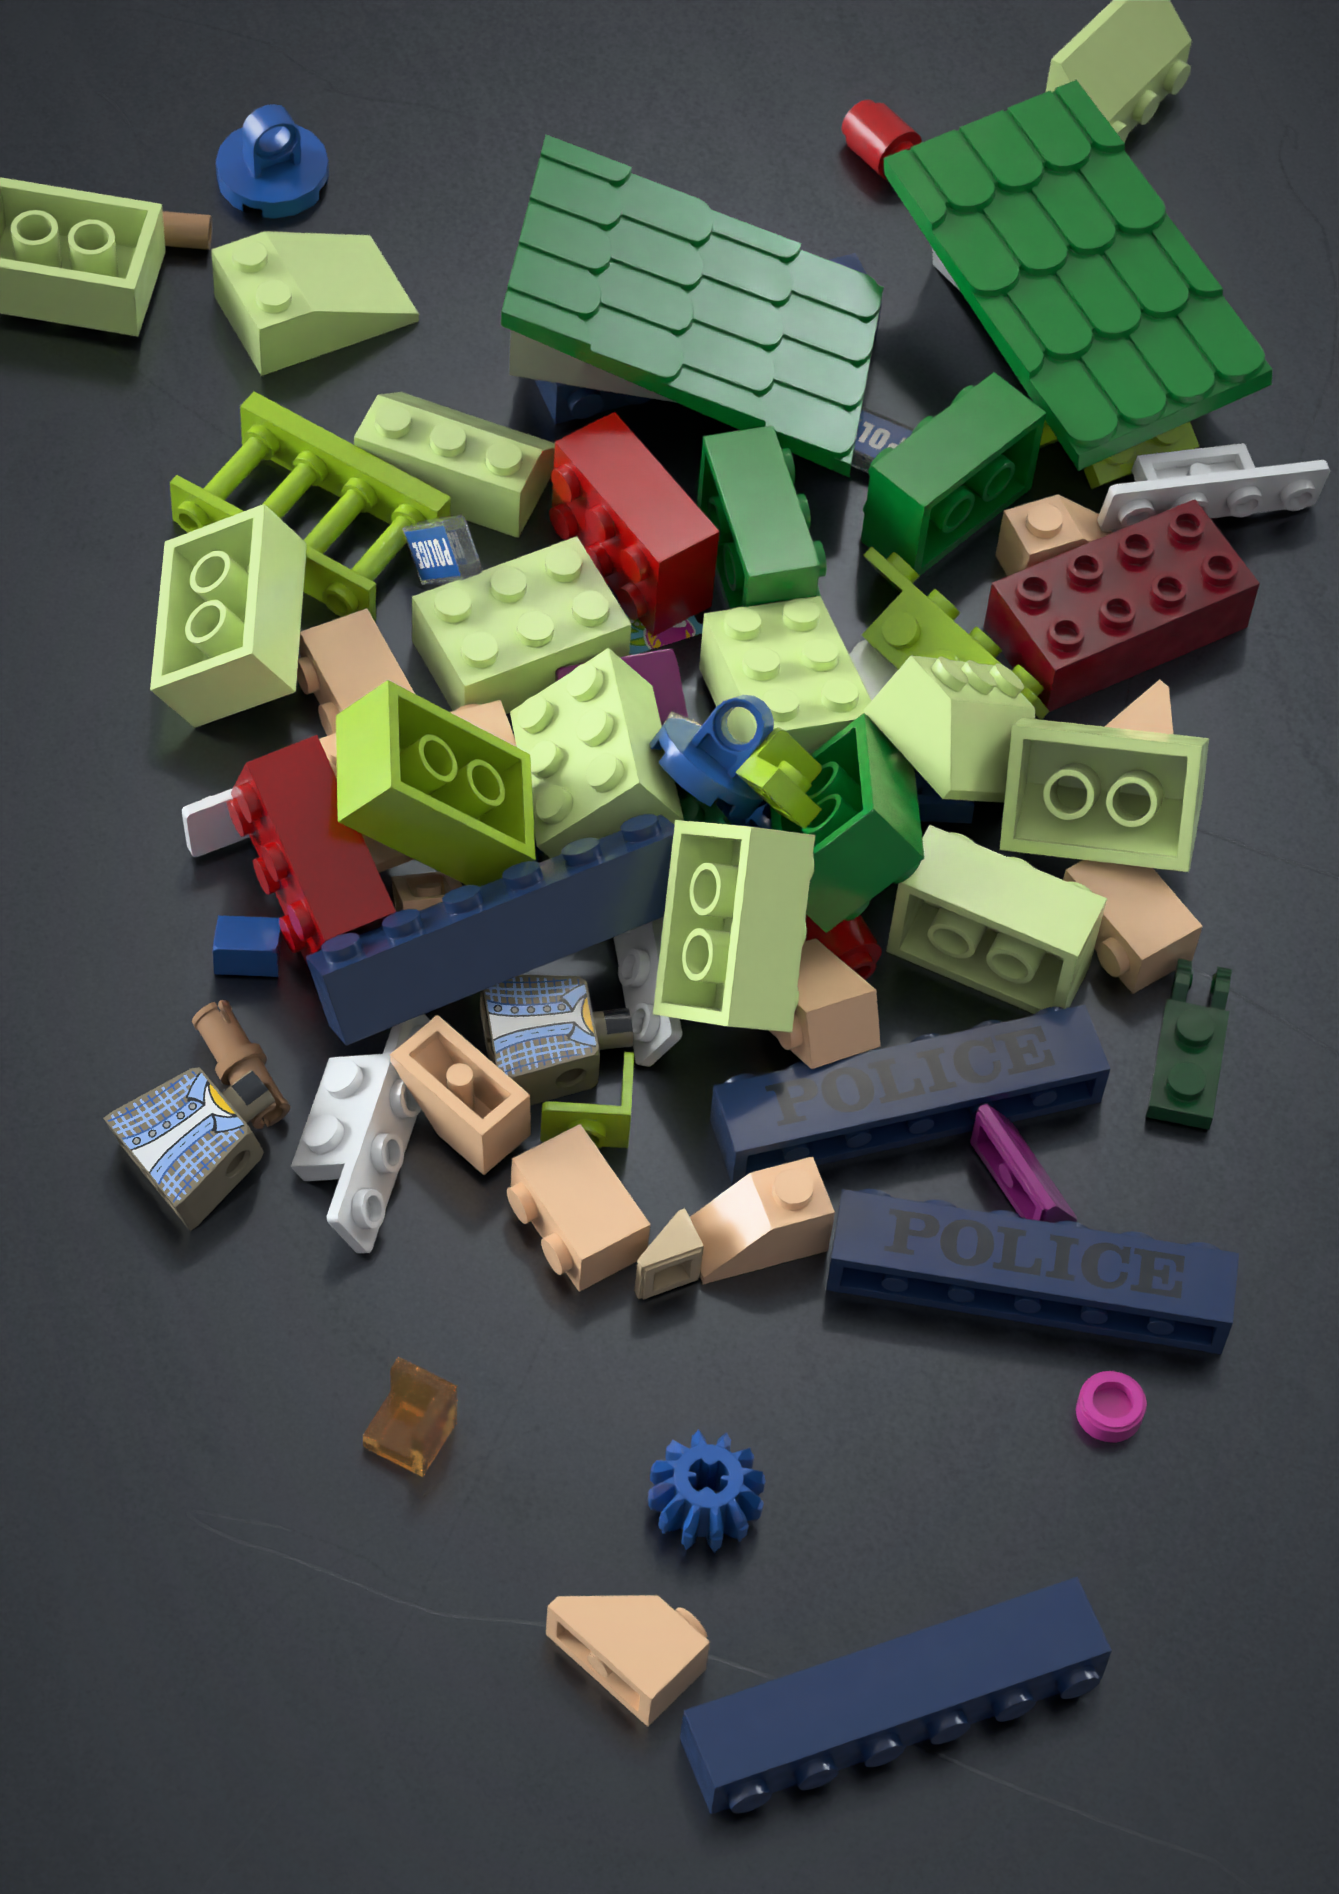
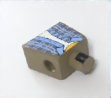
M519 975L480 991V1013L488 1059L530 1094V1105L592 1089L598 1084L599 1050L633 1046V1028L629 1008L592 1012L587 981L580 976Z
M198 1067L185 1071L119 1107L103 1119L118 1143L185 1226L192 1231L261 1160L264 1151L247 1123L273 1104L275 1099L252 1070L221 1093L203 1070Z

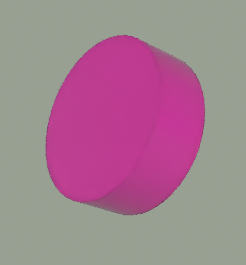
M1116 1371L1100 1372L1087 1379L1080 1390L1076 1404V1416L1081 1427L1093 1438L1104 1442H1121L1132 1437L1140 1428L1146 1411V1397L1141 1386L1130 1376Z

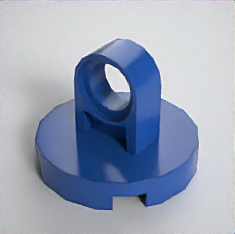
M271 104L252 112L243 123V127L232 132L220 145L216 158V176L221 194L233 207L243 211V204L251 208L262 209L263 217L274 219L293 216L314 206L319 200L320 189L328 183L329 160L324 144L311 131L295 124L283 106Z
M741 695L723 701L714 709L702 726L681 718H669L650 742L652 750L664 749L665 754L659 760L661 767L682 788L699 801L711 807L718 797L733 805L728 814L729 816L737 819H749L763 799L735 772L772 732L774 719L771 709L763 700L752 695ZM735 707H743L749 710L755 717L757 730L754 738L749 742H740L729 732L727 726L728 716Z

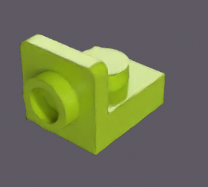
M779 727L772 730L760 746L735 772L778 814L804 829L822 810L805 794L811 788V782L821 772V765L792 736Z

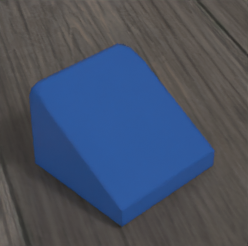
M218 915L212 952L214 974L278 977L282 934L279 918Z

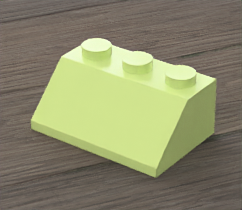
M1113 0L1051 59L1046 92L1050 90L1053 92L1055 88L1077 80L1123 142H1125L1128 133L1138 123L1144 125L1152 118L1159 103L1169 93L1177 94L1186 83L1191 71V66L1187 64L1192 39L1170 0Z
M403 392L377 395L354 436L355 446L451 496L452 516L519 538L551 477V471L554 469L555 443Z
M911 655L863 710L942 799L987 802L1005 801L1012 725L1021 718L1035 719V707L1021 693L1024 685L1010 669L998 663L987 665L979 664L972 660L962 662L949 660L942 656L930 658Z
M1021 718L1012 725L1000 850L1189 872L1202 805L1209 738Z

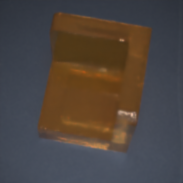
M398 1357L390 1369V1393L364 1432L363 1447L423 1477L457 1423V1386Z

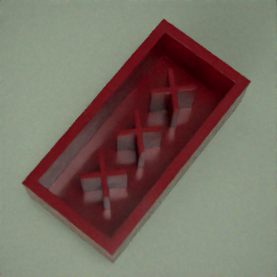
M1193 499L993 582L991 584L983 627L1002 650V654L1012 668L1019 664L1042 685L1044 690L1037 697L1051 712L1247 628L1260 583L1199 503Z

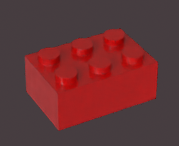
M613 412L556 441L554 469L551 471L553 483L552 508L549 510L551 523L562 539L568 540L576 536L578 537L603 579L617 594L625 614L632 620L639 619L652 637L711 607L719 530L622 419Z
M318 735L245 763L231 791L233 799L227 802L228 810L241 837L249 835L259 856L253 860L256 876L267 895L275 893L285 914V916L279 918L280 929L292 953L301 951L308 966L306 956L321 951V946L327 940L346 933L361 935L381 927L382 921L395 913L396 910L362 834L338 822L337 778Z

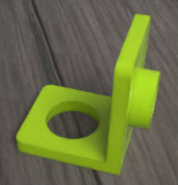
M624 1052L621 1106L544 1102L542 1104L541 1142L544 1143L581 1124L598 1149L601 1147L628 1148L634 1053Z

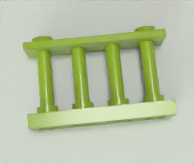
M253 392L240 406L243 446L202 489L178 475L171 480L170 492L173 521L177 522L183 530L189 533L244 512L225 500L262 459H270L292 471L263 503L280 519L284 517L311 485L320 486L340 497L339 501L304 539L307 543L303 592L325 603L332 612L341 617L368 609L372 618L376 621V583L373 581L408 542L405 532L444 526L447 537L450 535L451 496L266 397ZM360 512H368L389 523L390 526L352 569L324 555L327 549Z

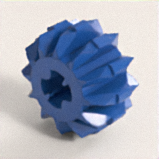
M698 1429L691 1437L690 1449L672 1439L671 1443L666 1447V1460H656L652 1465L650 1481L655 1486L649 1490L648 1506L652 1511L662 1512L659 1516V1527L662 1530V1534L683 1529L681 1543L686 1550L696 1542L697 1536L706 1537L707 1544L714 1553L722 1546L723 1533L741 1542L747 1535V1521H757L761 1517L764 1502L759 1495L764 1492L765 1476L763 1471L751 1469L754 1462L751 1448L734 1453L730 1452L731 1438H729L727 1432L717 1440L716 1445L707 1444L706 1438Z

